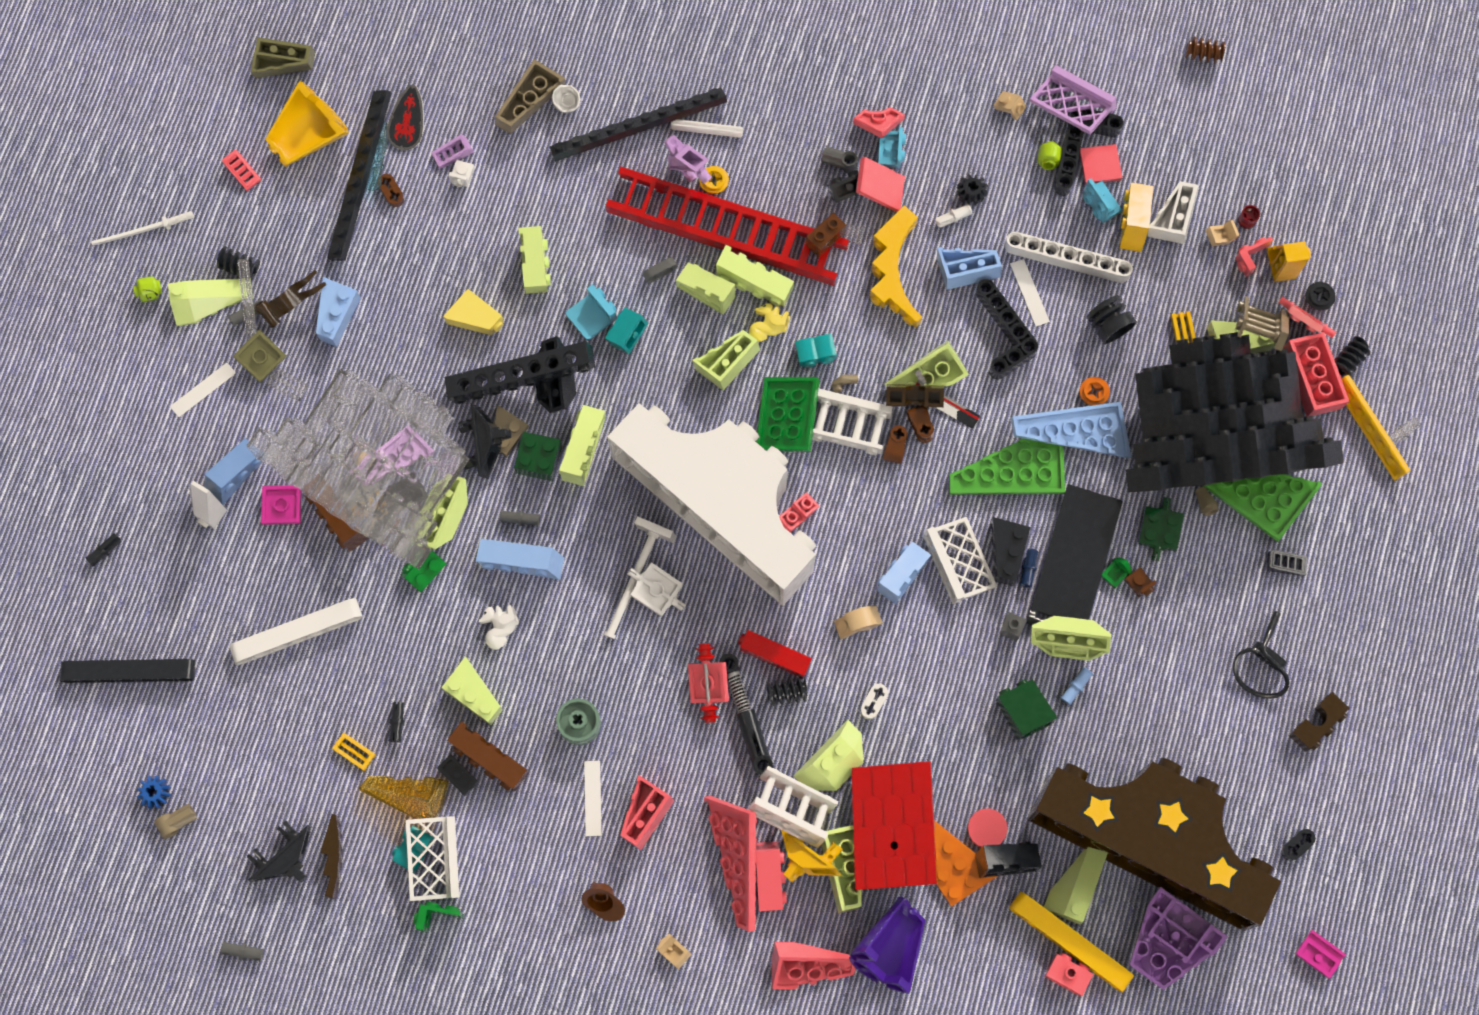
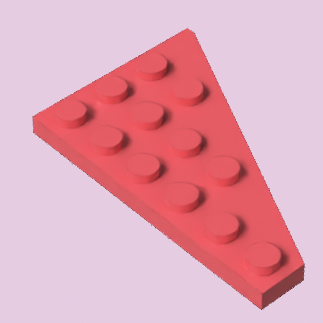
M713 796L704 797V802H708L711 812L708 818L712 826L715 845H719L722 854L720 864L723 868L726 887L731 889L734 900L731 906L734 911L736 925L748 932L755 931L756 812Z

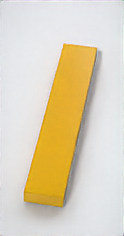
M1350 375L1344 376L1341 380L1350 401L1346 404V407L1393 480L1400 479L1411 470Z

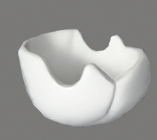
M559 85L552 94L553 105L560 112L571 113L579 107L581 101L579 92L571 85Z

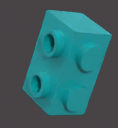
M624 307L617 316V320L612 328L608 330L605 339L611 346L630 354L649 323L642 315Z

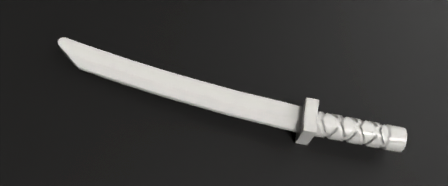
M192 211L169 219L164 216L161 222L91 241V244L99 245L163 226L169 230L171 229L170 225L192 219L194 215Z

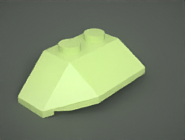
M449 474L429 491L415 523L419 545L437 549L453 539L468 505L465 478Z
M1053 616L1032 625L1031 643L1037 645L1050 656L1090 661L1103 654L1110 653L1112 634L1094 620Z
M847 720L793 777L817 791H837L852 775V768L860 767L864 763L862 734Z

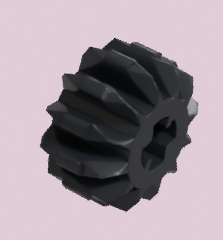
M968 174L967 179L961 178V183L957 184V196H961V202L966 200L967 204L970 205V202H973L976 206L978 201H984V197L988 194L986 190L988 185L984 183V177L977 179V174L974 178Z

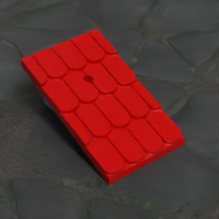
M931 761L852 768L855 889L865 890L937 884ZM894 841L898 843L897 849L893 846Z

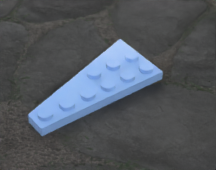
M1121 402L1011 417L1014 437L1131 458Z

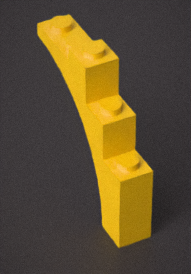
M904 205L874 235L873 243L875 248L883 252L872 262V273L878 279L881 278V280L870 290V300L873 304L881 306L883 309L889 304L890 309L894 313H899L908 325H913L916 328L921 323L922 316L913 308L904 293L899 277L898 261L901 247L908 234L916 226L918 217Z

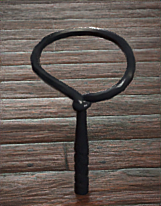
M1279 611L1273 612L1262 645L1258 648L1241 650L1233 661V673L1238 684L1247 692L1267 699L1283 696L1288 691L1290 684L1287 672L1267 653V644L1281 616ZM1248 652L1263 655L1284 676V688L1280 692L1270 694L1251 689L1241 680L1238 674L1237 665L1239 658Z

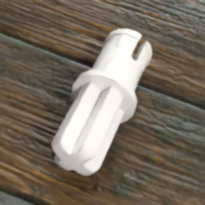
M969 204L955 210L951 209L950 212L935 219L936 224L939 228H942L953 222L958 223V220L972 215V209Z

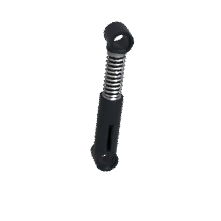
M727 653L720 658L719 662L730 660L735 664L731 669L726 668L727 683L729 684L728 687H730L729 690L732 697H734V704H736L735 707H737L736 710L738 711L736 718L754 772L760 777L764 771L758 769V764L764 761L768 763L769 767L773 768V762L755 710L750 709L751 706H749L747 693L744 692L745 689H743L744 686H742L743 683L740 680L738 659L734 654ZM753 739H756L760 756L757 754Z

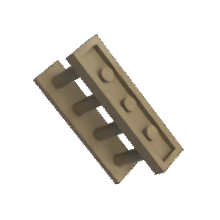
M1245 296L1244 301L1239 302L1236 310L1239 312L1235 327L1238 330L1237 336L1241 337L1243 331L1246 330L1272 339L1274 349L1282 351L1289 335L1288 310L1281 308L1280 313L1273 314L1249 306V297Z

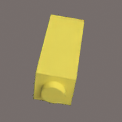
M469 289L464 292L443 316L448 325L488 335H493L495 332L500 331L504 322L501 314Z

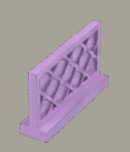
M1057 65L1052 69V74L1030 98L1031 103L1090 135L1109 113H1113L1116 110L1115 96ZM1054 82L1059 85V88L1049 89V85ZM1071 91L1074 93V96L1064 97L1063 92ZM1061 93V98L1051 100L1050 94ZM1048 95L1049 100L1040 101L1038 97ZM1086 99L1089 101V104L1079 106L1078 100ZM1076 101V106L1066 108L1065 102ZM1063 103V108L1055 109L1052 104ZM1100 107L1104 109L1102 113L1094 114L1093 108ZM1091 109V115L1081 116L1080 110ZM1078 111V117L1071 118L1067 114L1068 112ZM1093 119V124L1090 127L1082 122Z

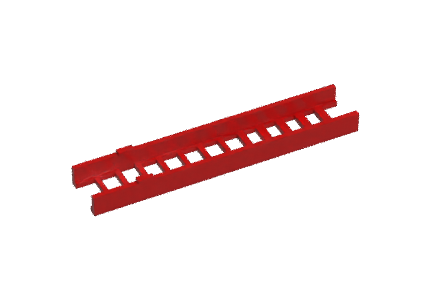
M620 166L618 175H620V178L632 181L624 204L610 199L607 200V213L724 250L727 245L732 248L731 252L737 255L742 253L748 259L835 286L838 273L824 269L831 247L819 257L817 266L806 263L810 253V249L806 246V241L799 260L788 257L796 235L807 237L814 228ZM637 183L649 187L641 209L629 206ZM654 189H657L656 192L666 193L658 218L645 214ZM672 194L684 198L676 221L664 217ZM689 200L702 204L694 227L681 223ZM707 206L719 209L712 232L699 228ZM724 212L737 215L729 238L716 234ZM742 217L755 221L747 244L734 240ZM761 223L771 226L763 249L753 246ZM778 229L789 232L781 255L771 252ZM841 237L832 246L847 251L849 240Z

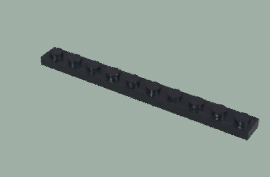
M721 87L718 89L714 88L709 92L694 95L689 99L679 100L674 104L662 106L651 112H644L634 118H627L622 122L610 124L605 128L592 130L587 134L575 136L564 142H558L549 146L556 162L727 103V97Z
M388 90L373 91L327 258L331 261H346L392 95Z

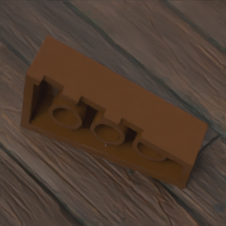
M323 475L303 488L306 491L304 497L310 505L312 503L316 505L317 509H315V512L320 519H326L328 524L325 526L330 533L337 534L339 538L336 541L342 549L347 548L351 552L368 540L366 534Z

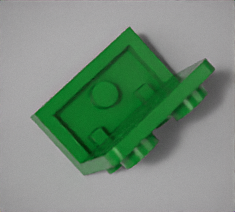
M426 902V905L420 904L419 912H416L414 915L413 925H416L415 929L428 933L432 913L463 918L464 914L460 912L458 907L446 905L444 909L440 908L441 905L437 903Z

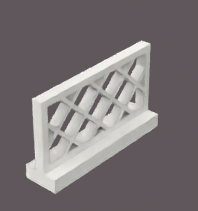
M967 517L936 528H929L924 532V540L952 604L959 603L961 600L997 587ZM964 524L966 528L965 535L955 531L957 525ZM944 530L950 533L948 541L941 539L938 532ZM953 535L963 539L960 547L950 543ZM965 540L973 544L974 549L972 553L963 549ZM948 547L958 551L955 559L948 556L946 552ZM960 552L971 556L968 564L958 561ZM973 558L981 562L980 570L970 566ZM956 564L966 568L963 576L955 573L954 567ZM968 570L978 574L975 582L965 578ZM980 576L988 578L990 585L983 586L978 584ZM963 582L973 585L971 592L964 593L962 589Z
M455 816L405 820L410 901L459 898ZM442 821V831L436 836L428 828L433 822ZM430 822L427 826H425L424 824H422V823ZM419 823L424 828L417 838L410 832V824ZM426 830L435 837L428 847L419 840ZM436 840L443 844V851L438 856L429 849ZM416 842L425 848L418 858L411 851V847ZM427 850L436 857L429 867L420 860ZM443 854H444V861L440 859V857H441ZM412 857H414V858L416 859L413 864H412ZM438 860L444 864V871L440 876L431 870V867ZM417 862L426 868L419 878L413 874L412 870ZM428 871L437 878L430 887L421 881ZM444 874H445V881H443V880L441 879V877H442ZM413 877L417 879V881L414 884ZM439 880L445 885L446 894L437 895L432 890ZM418 882L427 888V891L422 896H414L413 888ZM430 891V892H432L434 895H427V894H428V892Z

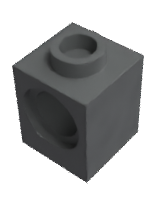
M1008 612L999 634L1018 641L1027 619Z

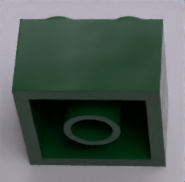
M523 432L514 465L516 474L553 481L562 449L561 440Z

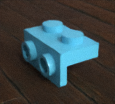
M899 127V131H890L883 138H880L879 164L888 168H900L901 162L905 161V151H902V145L906 143V134H903V127Z

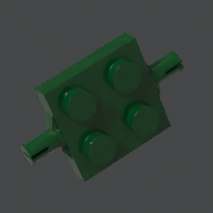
M1163 497L1162 508L1148 506L1145 508L1139 545L1148 546L1153 549L1151 558L1153 561L1155 556L1156 561H1159L1161 551L1177 552L1184 513L1174 512L1169 509L1171 498L1167 500V497Z

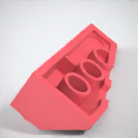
M775 942L771 957L772 989L793 990L799 988L798 985L806 983L814 985L817 984V981L823 979L831 981L852 976L855 973V967L850 962V955L796 942Z

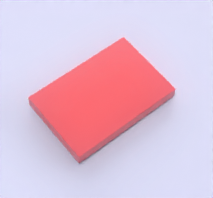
M862 157L856 193L898 212L901 209L905 176L867 157Z

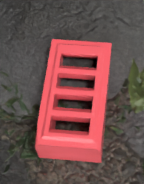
M234 150L222 160L224 166L246 191L261 181V178L237 150ZM241 164H243L242 167H240L238 170L235 171V169H236L238 166H240ZM246 170H248V172H246L243 176L240 177V175H241L243 172H245ZM252 175L253 178L245 183L244 181Z

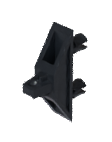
M470 403L472 419L460 421L458 424L463 426L459 428L462 434L473 430L476 455L463 458L462 461L467 463L462 466L465 470L477 467L478 476L489 479L501 450L502 441L512 438L511 431L506 429L500 430V427L493 423L481 407Z
M288 821L283 822L287 832L278 826L277 830L287 839L288 843L268 861L257 848L253 849L252 851L257 859L250 854L247 855V858L258 870L248 881L255 882L288 876L289 878L294 876L302 883L307 878L301 871V868L303 867L302 861L312 827L307 825L302 831L297 833Z

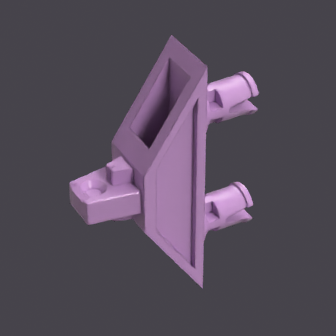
M671 135L664 142L670 152L668 156L670 170L681 171L688 182L693 181L696 177L700 179L701 183H706L711 179L712 176L704 168V165L709 161L708 158L688 144H683L675 135Z

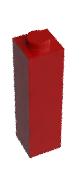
M747 630L746 634L742 633L738 642L740 651L804 679L812 662L811 657L750 630Z

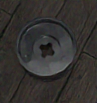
M1119 295L1102 301L1086 316L1087 320L1092 322L1091 326L1093 328L1101 327L1097 335L1103 344H1109L1119 339L1137 324L1130 311L1122 313L1126 305L1121 303L1122 299Z

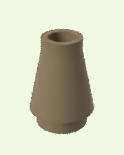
M1206 487L1198 488L1195 493L1201 513L1204 516H1211L1218 512L1219 504L1207 491Z

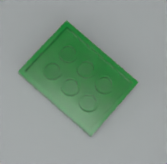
M764 377L757 430L759 438L756 440V443L765 451L773 446L780 452H811L820 382L818 377Z

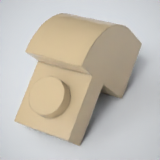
M866 606L852 610L834 621L840 639H845L860 631H869L883 624L877 606Z

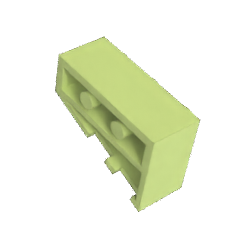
M541 226L518 228L521 238L520 251L522 252L525 293L548 292V285H551L550 274H547L546 268H550L549 256L545 257V251L548 250V240L544 239Z
M742 330L725 340L719 347L712 348L702 357L693 359L692 362L696 371L724 391L760 351L758 340Z

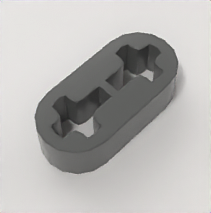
M670 257L644 271L643 276L647 283H652L677 269L678 265L674 258Z

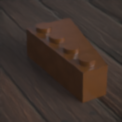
M462 721L447 740L454 747L452 749L454 753L460 757L464 754L469 758L468 763L475 768H478V766L482 767L485 770L483 773L492 780L494 778L500 780L499 785L507 791L510 789L516 791L529 773L526 768L507 754H503L492 743H488L476 731H471Z

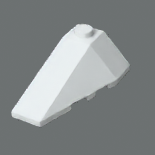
M192 481L189 491L193 513L199 519L197 523L205 528L210 526L214 529L227 509L208 489Z

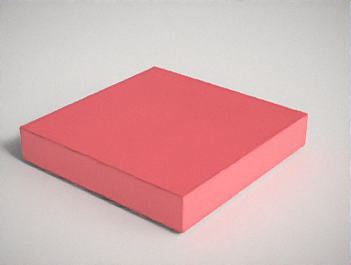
M1116 144L1080 148L1079 154L1085 185L1090 178H1092L1095 184L1100 181L1105 183L1122 180Z

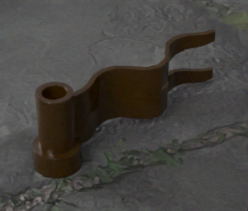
M314 270L302 280L292 284L278 297L269 302L264 299L254 307V310L261 314L269 326L273 328L280 323L278 318L290 312L304 299L314 295L327 284L323 282L312 289L298 292L315 276L317 271Z

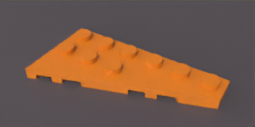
M934 820L937 865L936 885L950 907H952L998 876L979 878L975 858L976 853Z

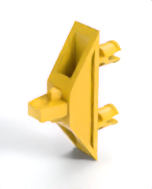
M781 830L786 852L790 859L789 867L783 875L793 883L799 876L805 873L814 876H842L832 865L833 860L843 851L839 845L832 842L826 852L819 856L806 846L804 841Z

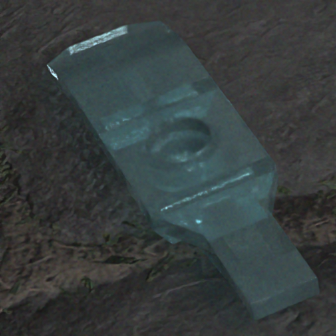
M387 122L383 123L366 188L369 191H376L381 186L382 168H384L385 152L388 149L386 142Z

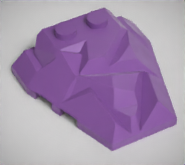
M1160 887L1148 903L1129 965L1164 990L1183 977L1189 970L1200 965L1209 956L1214 955L1228 936Z

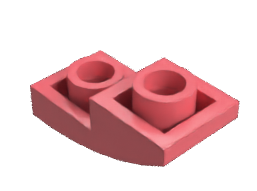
M806 492L779 516L783 527L791 533L819 508V505Z

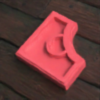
M891 107L883 111H868L864 109L853 118V124L883 138L905 119V114Z

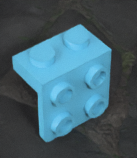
M593 284L587 288L588 295L566 311V316L586 340L592 339L617 320L615 305L611 301L608 303L604 298V292L600 288L596 289Z

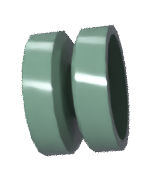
M576 698L569 700L561 706L557 713L556 722L558 730L563 738L571 744H589L600 732L601 719L599 712L591 702L585 699ZM582 720L583 723L579 725L578 723L576 724V721Z

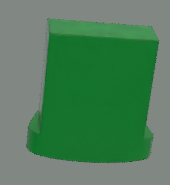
M1115 557L1112 559L1110 566L1102 573L1101 578L1115 589L1126 576L1132 574L1131 566L1126 559Z

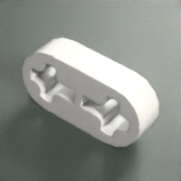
M876 684L868 693L861 707V715L865 719H873L879 713L888 695V690L884 685ZM880 688L883 690L882 694L884 696H879V698L876 701L874 700V697L876 695L874 690L878 691ZM874 703L873 711L875 713L867 715L864 708Z

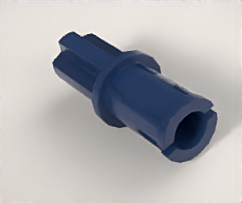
M1027 550L1025 563L1022 565L1023 573L1020 586L1032 588L1034 572L1037 571L1038 550Z

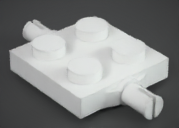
M652 562L649 563L641 574L630 568L627 575L636 580L635 586L629 594L631 597L659 616H663L671 605L680 611L683 610L686 604L677 599L678 591L683 583Z

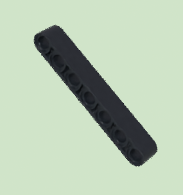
M196 660L62 661L60 665V682L194 681Z

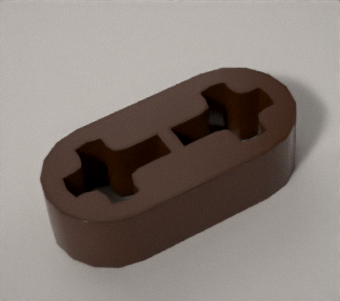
M390 174L381 175L378 179V185L387 202L392 207H400L404 203V196L395 179ZM385 180L389 182L391 188H387L384 184ZM391 193H395L398 197L397 201L393 199Z

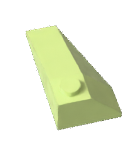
M246 279L195 280L168 284L170 304L177 326L198 323L202 321V318L218 313L217 311L227 306L231 307L250 297L248 280Z
M946 341L886 382L885 386L887 387V384L916 385L918 378L915 372L918 370L923 374L927 382L926 385H943L944 387L957 383L969 375L950 342Z

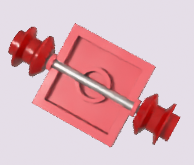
M710 643L698 644L699 648H695V650L699 651V655L695 658L702 661V663L688 664L691 703H705L700 708V711L704 712V716L700 719H704L705 723L716 722V718H720V716L716 715V710L719 707L712 704L729 701L726 662L710 663L709 660L715 657V655L711 654V650L714 647H710Z

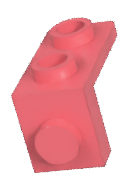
M1265 237L1260 238L1254 245H1245L1238 250L1239 252L1235 257L1237 267L1240 272L1244 273L1245 277L1251 275L1256 269L1250 255L1269 247L1273 241L1272 237L1267 239Z

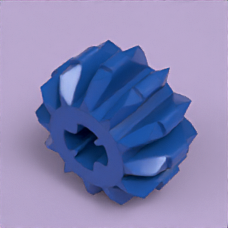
M156 775L154 779L151 776H147V782L140 781L143 787L136 789L141 792L137 799L142 800V806L147 805L148 809H153L155 805L157 809H160V802L167 804L165 797H171V794L166 791L170 790L171 786L166 785V779L160 780V776ZM157 790L156 795H151V791Z

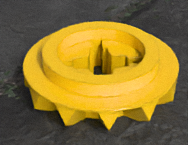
M718 166L705 168L711 176L714 174L715 179L719 181L714 186L712 182L701 183L699 179L702 189L708 192V194L715 193L717 195L719 192H724L729 182L727 172Z

